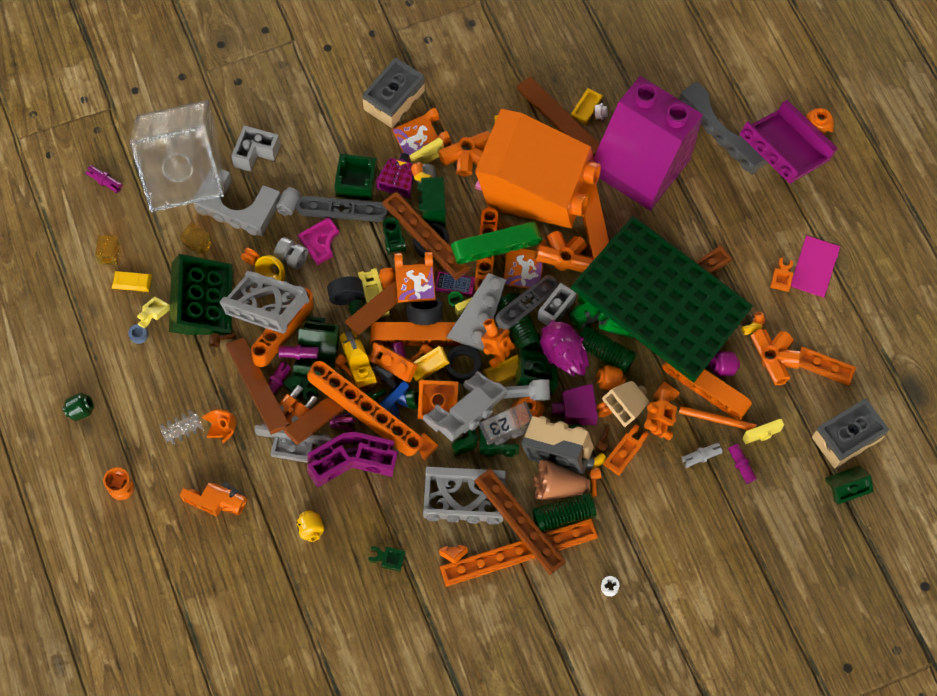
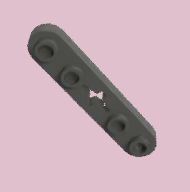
M302 196L296 204L297 212L303 216L382 222L388 216V210L381 202ZM341 206L345 208L343 212H339Z
M544 276L496 315L495 320L498 326L503 329H510L547 300L558 287V281L553 276ZM529 299L532 300L530 303L526 304L525 306L523 305V303H524L525 301H527V300H529Z

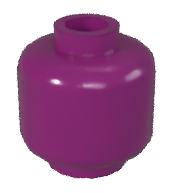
M719 351L710 361V369L717 376H733L740 368V360L731 351Z

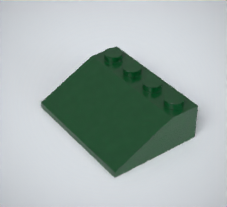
M179 254L174 259L171 265L169 332L184 335L231 334L232 316L226 315L220 301L223 297H228L232 292L233 264Z

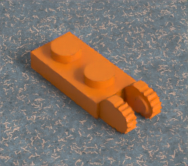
M637 424L633 426L628 434H625L603 464L618 476L622 474L650 434L645 431L638 441L633 438L640 427Z

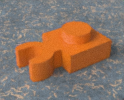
M780 258L778 262L779 269L775 268L770 288L789 292L793 278V272L789 271L793 266V260H790L789 265L786 266L783 264V258Z

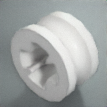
M613 576L605 577L601 583L602 593L606 596L616 595L619 590V581ZM607 582H612V585L615 584L613 590L605 588Z

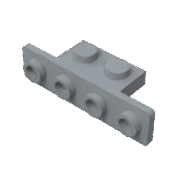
M261 424V426L255 425L256 435L274 438L271 457L308 463L307 453L313 451L314 445L321 446L333 439L326 434L311 435L299 445H296L284 433V430L270 435L265 424Z

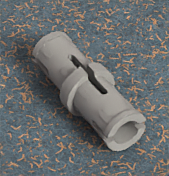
M718 442L705 448L700 447L697 451L682 456V462L686 463L684 464L686 468L699 462H707V459L722 454V448H718L720 446Z

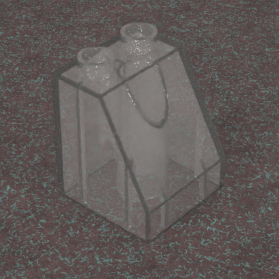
M209 100L136 116L129 142L150 212L224 196L225 187L218 134Z

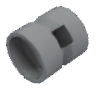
M283 237L276 245L273 256L282 263L287 262L288 266L298 270L307 258L308 249L300 244L295 245L294 241Z

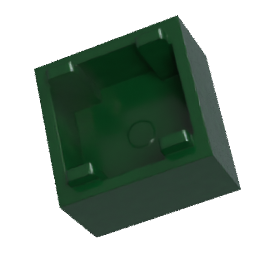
M340 154L334 184L335 196L372 200L377 173V159L374 157Z
M421 178V183H418V191H421L422 196H418V203H421L419 204V211L423 212L421 217L426 222H436L446 227L444 178Z

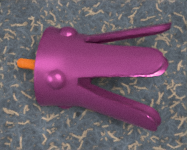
M351 413L338 415L330 421V428L354 432L352 428L343 426L340 423H353L355 418L342 417L352 415Z

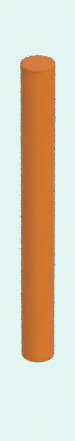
M680 406L679 409L680 414L745 430H750L757 426V424Z

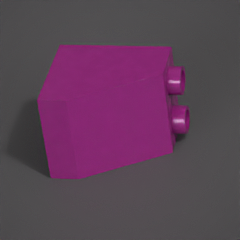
M639 76L618 102L594 156V162L601 165L599 179L651 211L691 160L703 114L642 76Z

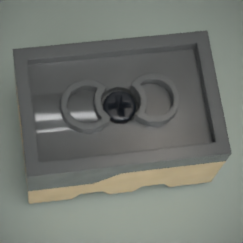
M395 57L362 94L364 110L393 128L400 120L401 115L407 112L414 100H417L425 91L424 75Z
M865 398L820 425L813 434L812 439L834 469H836L852 457L862 453L865 449L882 441L889 428Z
M532 416L522 441V447L528 460L538 463L540 460H547L580 475H584L594 447L589 432L585 428L577 426L571 429L568 428V424L561 421L553 424L550 423L548 418L543 416L539 418Z

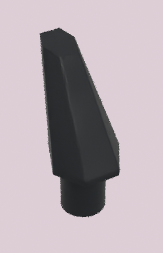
M378 366L372 369L392 389L398 385L392 377L394 376L393 374Z

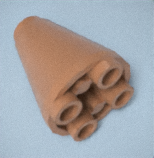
M540 460L539 473L533 479V486L537 487L536 499L550 500L576 497V495L579 496L589 492L590 479H586L585 476L553 462Z

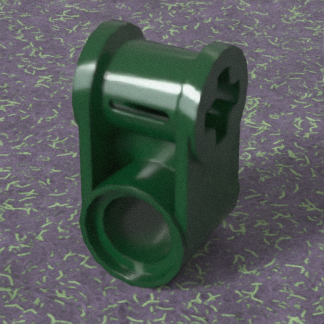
M394 217L386 218L383 221V235L387 255L401 250L405 252V241L398 220ZM390 226L395 227L394 230H388L387 228Z

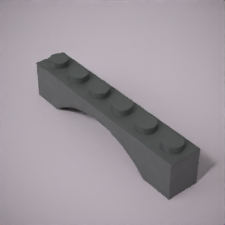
M697 81L681 92L679 100L703 114L701 125L704 127V130L711 134L717 143L723 146L729 155L741 164L745 171L753 175L768 163L745 139L732 133L721 124L711 108L709 93Z

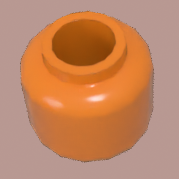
M610 365L600 368L596 375V383H598L599 388L610 391L614 387L626 382L622 369Z

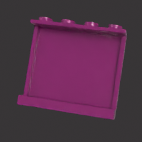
M788 100L784 101L777 111L753 124L749 121L746 122L739 134L789 184L830 161L838 149Z

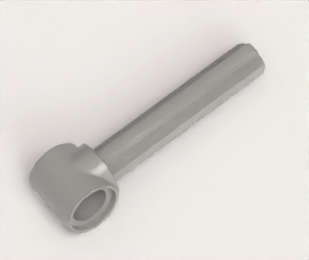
M533 380L529 385L505 387L508 391L503 398L530 397L533 401L550 400L549 380Z

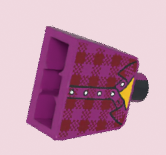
M401 153L399 160L389 158L376 180L377 190L391 194L397 191L402 197L411 198L414 176L411 171L413 163H409V154Z

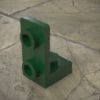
M480 426V455L485 457H494L495 455L513 457L519 454L518 444H492V433H488V426Z
M468 430L465 433L467 438L460 437L451 444L454 457L476 448L478 437L475 430Z

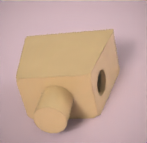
M633 381L614 387L601 398L624 427L631 423L649 403L646 397V388L641 385L637 386Z

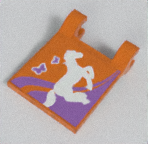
M432 108L425 115L392 129L403 153L411 155L437 138H440L444 145L451 143L447 131L437 136L431 122H436L440 119L436 108Z
M543 240L539 244L545 245L546 240ZM519 249L506 253L503 278L506 279L504 286L529 289L541 279L543 262L534 259L535 250Z
M425 252V264L403 265L402 253L394 254L397 302L436 301L432 252Z

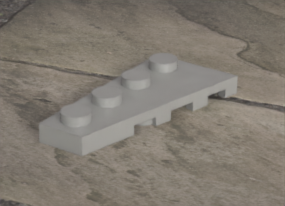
M488 273L446 338L482 351L484 345L481 337L486 333L483 323L487 319L494 318L506 279Z

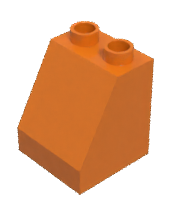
M500 109L475 172L488 208H494L500 213L572 229L576 216L583 217L587 211L589 196L585 192L589 184H597L601 165L594 162L591 146L523 113Z

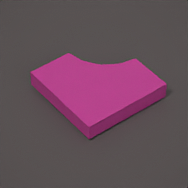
M330 217L298 234L299 240L308 249L309 255L317 266L333 257L331 243L339 234V230Z

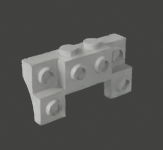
M477 371L468 381L466 380L463 384L470 393L454 405L449 413L437 404L431 412L423 416V420L436 432L440 430L449 440L454 441L462 433L465 434L468 430H474L479 425L481 419H487L493 412L492 407L506 396L508 390L499 382L491 381Z

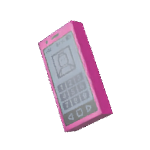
M438 271L435 291L444 293L458 291L462 296L472 297L475 277L462 276L456 281L449 273Z

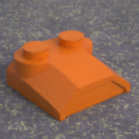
M419 380L418 419H423V416L431 412L437 404L449 413L450 409L458 403L459 382Z

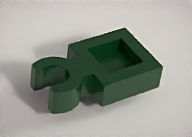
M294 372L283 383V386L291 393L297 385L301 386L303 390L297 398L303 395L306 403L310 400L307 397L309 394L318 396L314 388H308L311 385L310 382L300 373Z
M376 546L371 547V551L376 552L378 555L376 557H369V562L378 563L380 561L382 562L381 568L401 572L406 551L386 546L385 552H383Z

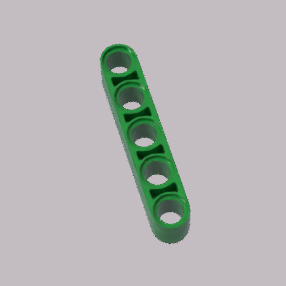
M529 222L455 241L451 244V249L457 264H464L535 246L541 243L543 239L537 223Z

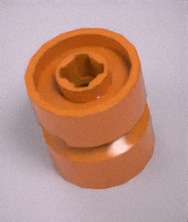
M119 467L111 468L104 475V486L112 498L125 500L132 495L134 484L125 469Z

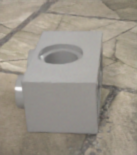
M560 283L539 309L538 321L546 326L552 320L560 322L574 304L576 293Z

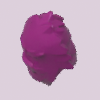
M552 320L541 329L540 345L543 349V354L547 357L549 364L554 363L572 376H575V373L585 375V366H589V361L582 344L584 338L578 335L577 331L572 329V326Z

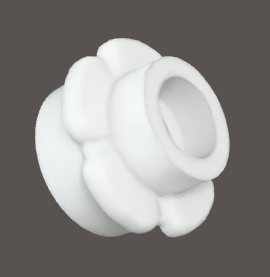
M603 103L595 105V118L601 119V121L604 120V117L608 116L607 106H603Z

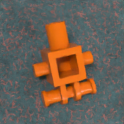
M487 319L483 323L486 333L481 337L484 345L483 351L487 355L493 354L494 358L489 361V364L496 368L500 362H504L505 358L510 356V351L515 349V345L511 342L508 329L498 328L494 319Z
M661 389L659 400L650 402L647 406L648 414L644 428L660 438L664 437L666 440H671L673 432L667 429L668 426L674 425L677 420L675 417L677 407L670 404L672 392L667 389Z

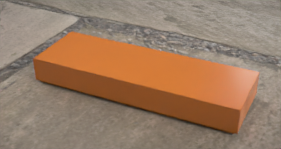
M803 346L800 349L799 367L847 386L851 384L856 370L855 366Z

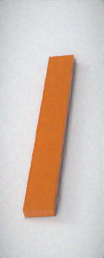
M591 518L543 533L557 551L598 538ZM521 540L459 560L455 564L449 563L440 566V571L445 586L448 587L535 559V556Z

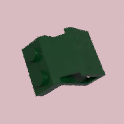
M302 321L299 327L298 345L302 347H319L318 359L301 358V360H296L293 372L307 375L313 363L317 361H322L332 369H335L340 325ZM314 371L317 375H321L319 371Z

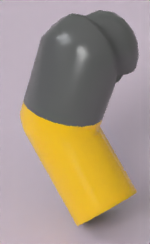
M601 452L594 458L590 457L586 469L591 470L599 467L606 461V456Z

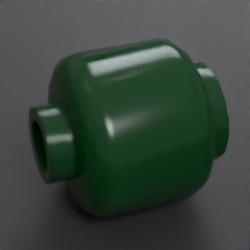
M84 393L75 394L65 399L63 412L66 417L73 421L89 417L94 409L93 400Z

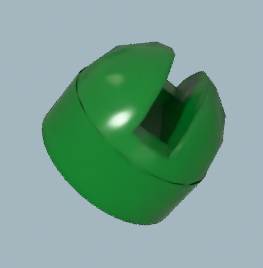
M458 291L451 292L447 299L449 305L455 307L456 304L462 302V294ZM457 298L460 299L459 301H455V302H451V301H450V300L457 299Z

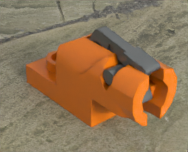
M226 482L220 485L208 483L202 495L194 489L187 490L184 488L180 493L182 501L218 517L221 510L239 516L247 503L246 496Z

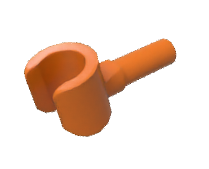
M423 344L419 352L409 360L414 362L423 354L425 355L432 351L433 348L428 344Z
M339 354L335 360V366L343 369L353 379L350 369L345 365L347 362L346 357Z
M599 468L591 469L589 472V479L592 484V497L597 496L596 479L602 478Z

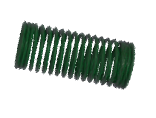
M510 293L503 296L498 303L500 311L511 303L512 300H515L519 294ZM529 315L520 320L523 322L516 323V325L510 328L512 337L519 350L533 351L540 346V336L534 324H532Z
M588 325L580 333V336L584 338L582 344L587 353L594 357L596 356V358L603 362L605 361L608 365L622 369L624 374L629 370L637 355L635 351L633 352L629 348L625 350V346L623 347L620 343L617 344V341L614 342L611 338L608 339V336L605 337V334H599V331L596 332V329L593 330Z
M589 492L532 509L534 522L542 532L546 529L549 530V528L552 529V526L556 528V526L559 527V524L560 526L566 525V523L569 525V521L570 523H573V521L576 523V520L578 522L583 520V518L586 520V516L589 519L597 515L593 497Z

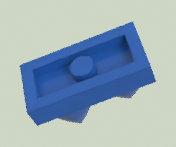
M405 381L399 382L379 405L399 419V410L394 402L396 401L400 405L408 407L406 392L409 385Z

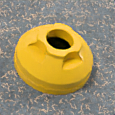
M265 255L256 261L255 272L266 277H273L282 282L285 280L284 265L276 257ZM273 264L279 268V274L273 270Z

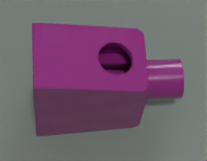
M593 384L562 392V402L551 403L552 414H564L566 424H597L598 415Z

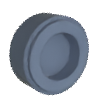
M138 324L130 327L128 335L133 343L141 344L148 339L147 328H143Z

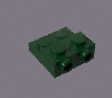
M520 349L518 353V369L516 371V386L529 385L533 380H549L550 395H553L558 386L557 366L554 363L549 364L547 357L542 353Z

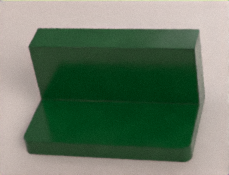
M861 466L825 478V482L832 488L834 502L837 505L874 492L871 475Z

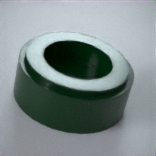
M417 389L408 390L406 392L408 407L410 409L418 408L419 391Z

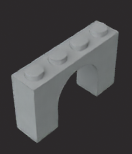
M213 166L193 201L196 211L203 216L209 215L218 222L224 221L229 223L236 229L242 228L251 235L263 236L277 210L276 204L281 197L280 191L263 185L251 206L243 210L229 209L223 205L222 200L232 182L230 172Z

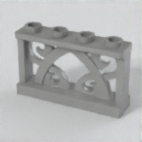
M247 271L245 273L246 276L228 297H223L220 301L226 315L284 334L288 329L287 325L303 305L310 301L306 290L301 286H295L286 281L282 282L273 277H266L257 272ZM274 294L275 304L258 308L257 298Z
M426 467L423 518H427L428 521L447 519L448 522H459V520H467L468 523L487 521L488 524L503 522V517L497 509L494 512H486L484 510L486 506L492 508L491 503L486 500L487 497L482 491L474 487V480L487 470ZM493 470L505 485V471ZM431 481H436L439 491L430 494ZM448 482L456 483L454 488L446 489L451 487L448 485ZM463 482H468L470 490L479 495V497L463 507L450 494L458 491ZM437 496L443 497L436 503V505L441 503L443 505L442 509L432 508L430 503L433 498Z

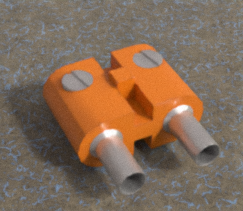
M299 385L296 386L290 395L286 393L279 402V406L289 425L311 410L318 400L315 396H312L305 406L299 403L296 398L303 390Z

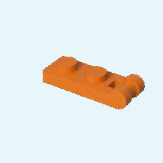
M374 342L372 353L368 355L369 362L380 366L406 382H411L418 364L388 347ZM380 352L383 353L381 359L378 357Z

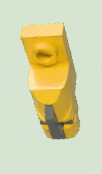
M353 331L343 333L340 336V343L357 387L360 388L375 383V375L359 336Z

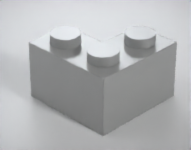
M243 126L231 156L234 167L251 172L257 156L275 161L280 149L279 135Z

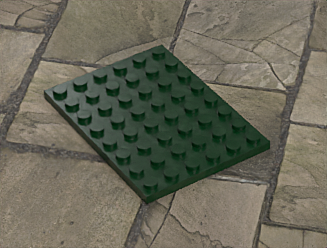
M632 216L570 287L575 293L693 383L753 307L752 304L635 216Z

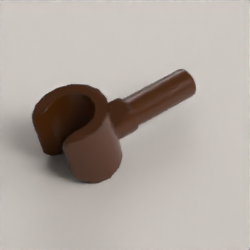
M213 333L210 335L209 346L219 347L220 341L235 338L236 335L235 333L226 335Z
M605 427L601 439L597 442L595 449L599 453L602 452L604 454L609 447L605 443L610 430L608 427Z

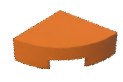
M664 381L652 398L659 400L661 389H667L672 392L670 400L677 398L680 392Z
M423 433L421 435L423 444L419 449V453L425 461L438 448V444Z
M462 545L449 548L445 546L439 550L440 556L454 564L468 553L467 547Z

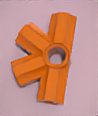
M485 131L473 137H463L458 143L438 150L442 164L446 166L457 161L456 174L465 177L472 175L473 163L478 165L491 133ZM467 146L470 150H464L462 147Z
M559 231L552 232L546 236L545 239L549 246L538 244L534 258L536 261L554 265L560 271L571 269L582 273L593 261L592 257L580 255L587 247L583 238L574 236L566 244L562 233Z
M766 329L757 330L751 335V339L761 357L762 365L767 369L774 385L780 386L790 380L786 368L799 369L800 351L788 350L794 343V339L786 331H780L772 341ZM769 355H771V356H774L775 358H773V359H768V358H766V357L769 356Z

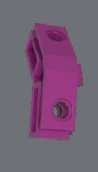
M358 432L342 433L307 453V462L309 463L307 465V473L317 488L351 468L392 477L398 451L393 450L394 441ZM353 443L359 444L358 447L346 449L342 446Z

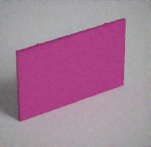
M806 235L792 278L791 287L824 298L840 246Z

